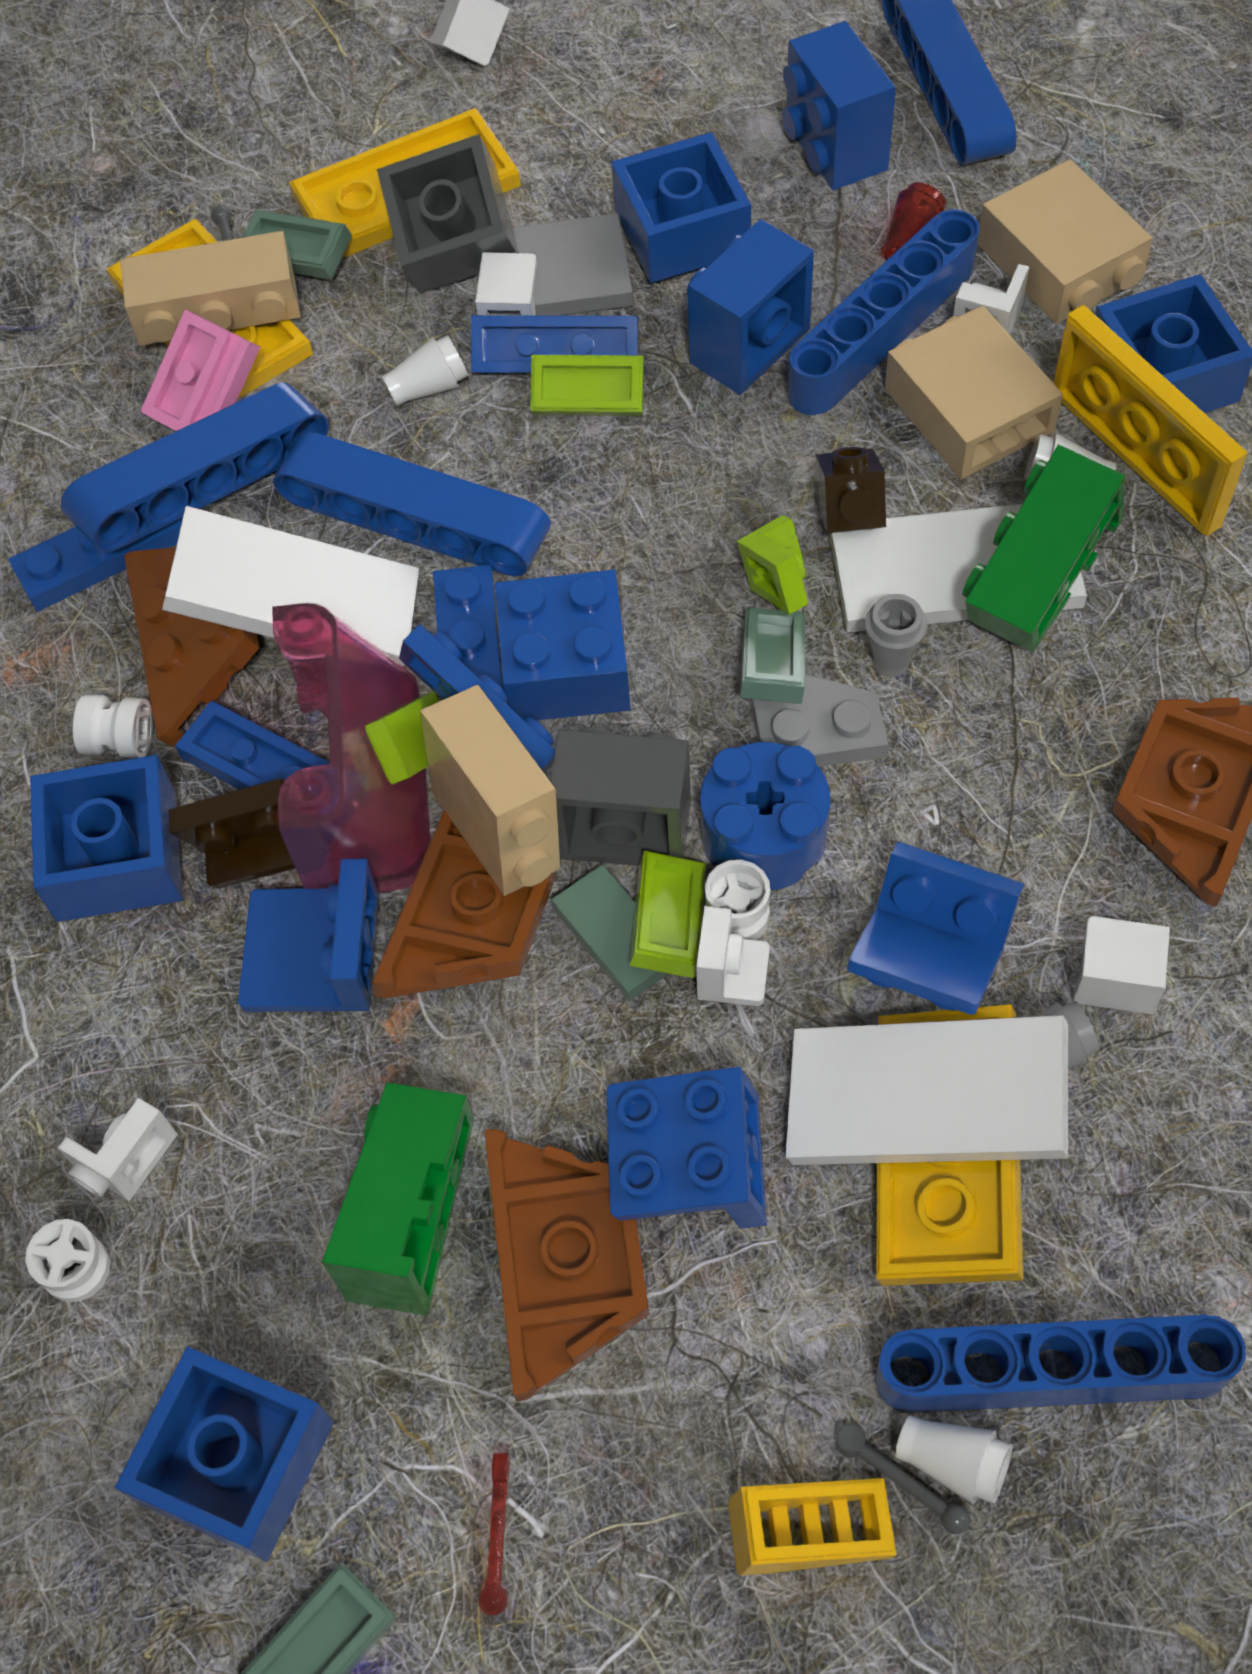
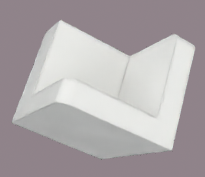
M446 0L433 33L431 44L439 48L452 50L480 65H487L510 8L495 0Z
M482 252L475 301L477 315H536L533 296L537 270L536 255L531 253Z
M1018 264L1007 291L978 283L962 282L956 296L953 316L963 315L983 305L1010 335L1023 305L1029 266Z
M1091 916L1085 927L1082 969L1074 988L1073 1001L1079 1004L1153 1015L1166 988L1170 927Z

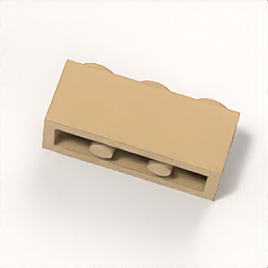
M283 231L120 259L125 310L139 346L172 340L185 309L227 330L301 317L294 269Z

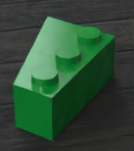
M1059 444L1048 462L1039 460L1025 483L1023 492L1028 496L1018 513L1015 514L1009 511L995 533L993 545L997 546L989 562L986 566L978 563L965 583L962 596L967 598L965 603L968 620L1033 653L1069 601L1071 596L1069 590L1080 571L1083 569L1088 572L1096 561L1098 553L1094 552L1093 549L1105 529L1115 533L1123 521L1125 475Z
M386 1082L379 1104L371 1105L365 1124V1143L322 1259V1264L347 1302L428 1316L474 1123L467 1095Z

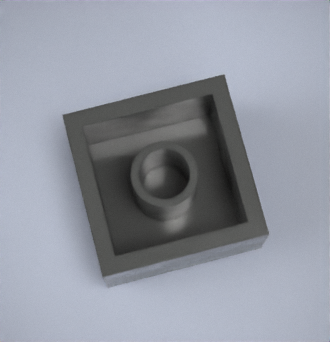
M479 134L377 169L400 265L420 294L479 274L482 252L519 253L496 165Z
M583 728L579 731L558 730L550 782L556 789L560 859L639 866L644 850L684 858L691 807L689 740L674 739L662 733H649L643 736L610 734L599 728Z

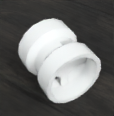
M82 695L77 702L73 718V739L78 753L101 756L109 749L116 751L123 758L135 759L145 757L150 749L154 726L151 704L145 698L126 697L121 702L112 703L104 695Z
M729 860L716 866L708 875L705 883V906L727 908L736 912L737 914L731 913V934L743 935V939L758 940L766 932L770 918L769 879L761 868L754 863L744 860Z

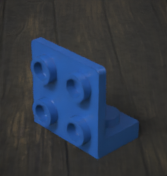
M897 842L890 855L877 908L849 957L847 970L865 977L877 986L893 987L930 1000L940 1008L959 1010L974 1015L978 1011L1004 950L1024 883Z
M341 859L339 883H332L327 889H254L250 893L238 1004L244 1012L370 1011L379 892L367 859Z
M741 1067L613 1083L608 1086L610 1213L615 1219L624 1221L725 1209L740 1229L767 1226L759 1094Z

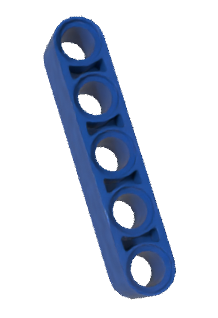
M882 0V8L887 24L957 162L960 165H966L1013 153L1017 142L1013 115L953 1Z
M950 209L934 216L793 347L789 356L788 400L796 411L805 415H819L832 409L888 356V351L903 342L961 287L962 282H966L970 278L974 270L980 228L977 219L972 214L963 210Z
M284 382L274 384L79 477L64 491L61 498V510L97 549L102 552H112L121 549L183 518L186 506L201 509L278 470L303 432L310 431L327 436L329 430L328 418L291 384Z
M310 431L303 432L299 436L273 478V485L277 492L287 501L298 507L477 566L491 564L492 571L513 577L522 576L527 572L551 526V521L545 511L526 499Z
M1213 1315L909 1329L897 1332L886 1341L877 1363L875 1384L878 1394L888 1406L897 1411L908 1413L1203 1399L1216 1395L1238 1374L1246 1360V1345L1241 1333L1231 1322L1220 1316ZM1197 1342L1211 1347L1219 1358L1220 1371L1210 1372L1199 1368L1191 1360L1188 1344ZM1128 1346L1139 1351L1146 1361L1147 1374L1136 1376L1123 1371L1115 1361L1113 1355L1114 1348ZM1051 1349L1058 1350L1067 1355L1072 1361L1075 1370L1074 1377L1063 1380L1056 1379L1047 1374L1041 1366L1039 1353ZM975 1353L987 1354L999 1364L1002 1378L993 1383H984L974 1379L966 1369L965 1358ZM902 1357L915 1358L927 1368L929 1381L917 1387L905 1386L894 1377L890 1364Z

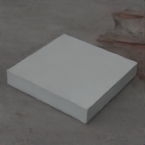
M618 213L513 227L518 252L536 255L537 270L533 294L536 315H567L633 306V291Z

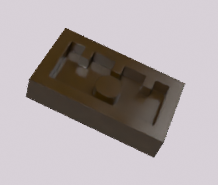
M281 778L168 810L169 833L195 846L199 852L205 853L207 884L217 889L321 862L324 858L320 802Z

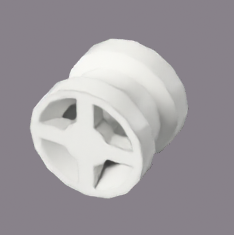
M71 1219L55 1220L42 1226L32 1236L26 1248L25 1263L29 1274L54 1298L67 1303L81 1302L94 1296L104 1286L110 1273V1257L106 1247L82 1223ZM74 1263L81 1264L68 1272L67 1276H64L65 1269L71 1267Z

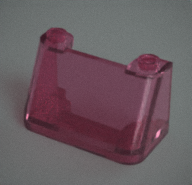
M315 603L272 607L273 635L278 650L288 659L297 684V701L301 712L310 713L314 712V709L322 712L328 719L330 765L313 766L296 771L285 780L280 788L278 797L279 830L304 889H327L330 884L339 883L341 859H367L378 892L412 887L431 842L426 768L410 778L391 785L367 736L365 726L420 697L416 679L408 669L327 608Z

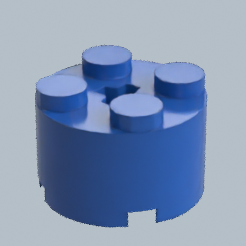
M757 742L737 748H726L715 756L712 767L704 778L700 796L701 837L703 849L708 860L714 867L715 864L718 866L729 860H744L754 863L765 872L769 879L770 890L786 888L801 880L802 874L815 863L817 865L823 856L828 835L830 789L825 775L816 764L815 756L810 750L802 746L790 747L773 742Z

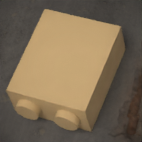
M1069 159L984 203L977 244L1011 279L1018 264L1029 266L1025 293L1055 324H1058L1067 319L1068 313L1083 304L1090 310L1099 301L1121 289L1128 290L1135 286L1146 272V264L1153 237Z
M983 305L963 315L953 316L941 326L915 339H906L894 349L888 351L885 391L960 480L1034 443L1039 434L1047 436L1055 432L1063 397L1062 392Z
M475 685L420 710L431 791L502 894L506 896L524 886L537 885L544 881L551 873L561 869L556 789L479 685Z

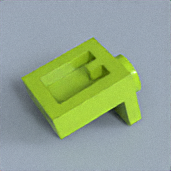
M782 515L737 541L752 591L788 615L809 604L803 584L806 570L794 523L790 518Z

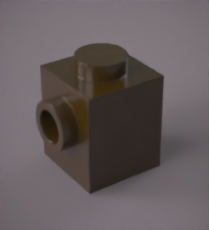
M845 447L837 449L832 453L815 454L818 512L827 533L886 527L885 470L874 449Z

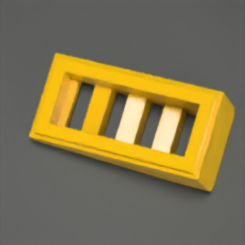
M884 1478L740 1487L728 1502L738 1576L771 1574L891 1559L897 1555ZM859 1500L865 1541H853L847 1502ZM828 1504L834 1543H824L818 1505ZM798 1508L803 1545H793L788 1509ZM760 1512H768L772 1547H765Z

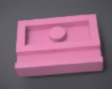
M185 309L140 412L178 431L236 403L260 346Z

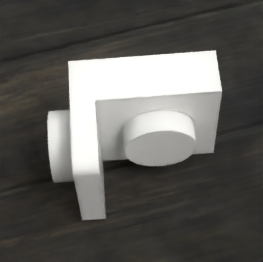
M704 907L696 966L697 999L761 1006L765 996L770 945L766 941L743 939V935L731 934V909Z
M138 1098L127 1113L118 1116L111 1123L105 1133L103 1146L97 1154L68 1137L64 1138L57 1149L73 1165L67 1175L81 1187L100 1198L109 1189L130 1201L178 1134L160 1110Z

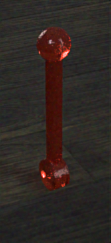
M494 1452L492 1460L493 1487L487 1586L482 1589L478 1598L480 1609L490 1616L502 1613L508 1603V1595L501 1586L510 1455L509 1453Z

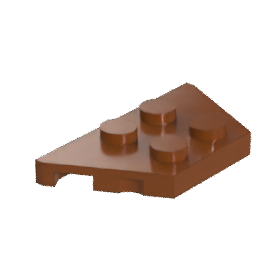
M176 547L130 551L124 555L157 739L171 747H175L185 734L180 726L201 701L207 705L211 700L215 702L226 689L231 676L240 671L259 649L257 634L162 610Z
M1239 697L1213 698L1207 702H1194L1190 699L1158 700L1112 812L1202 900L1214 907H1217L1252 819V705H1240Z
M444 810L372 981L375 997L385 999L520 976L557 871L551 873L544 881L537 885L524 886L504 896Z
M489 1129L484 1130L512 1387L513 1395L517 1402L531 1398L643 1320L650 1313L636 1219L618 1221L610 1213L609 1164L600 1161L583 1162L577 1159L571 1152L546 1145L545 1149H541L509 1139L507 1132Z

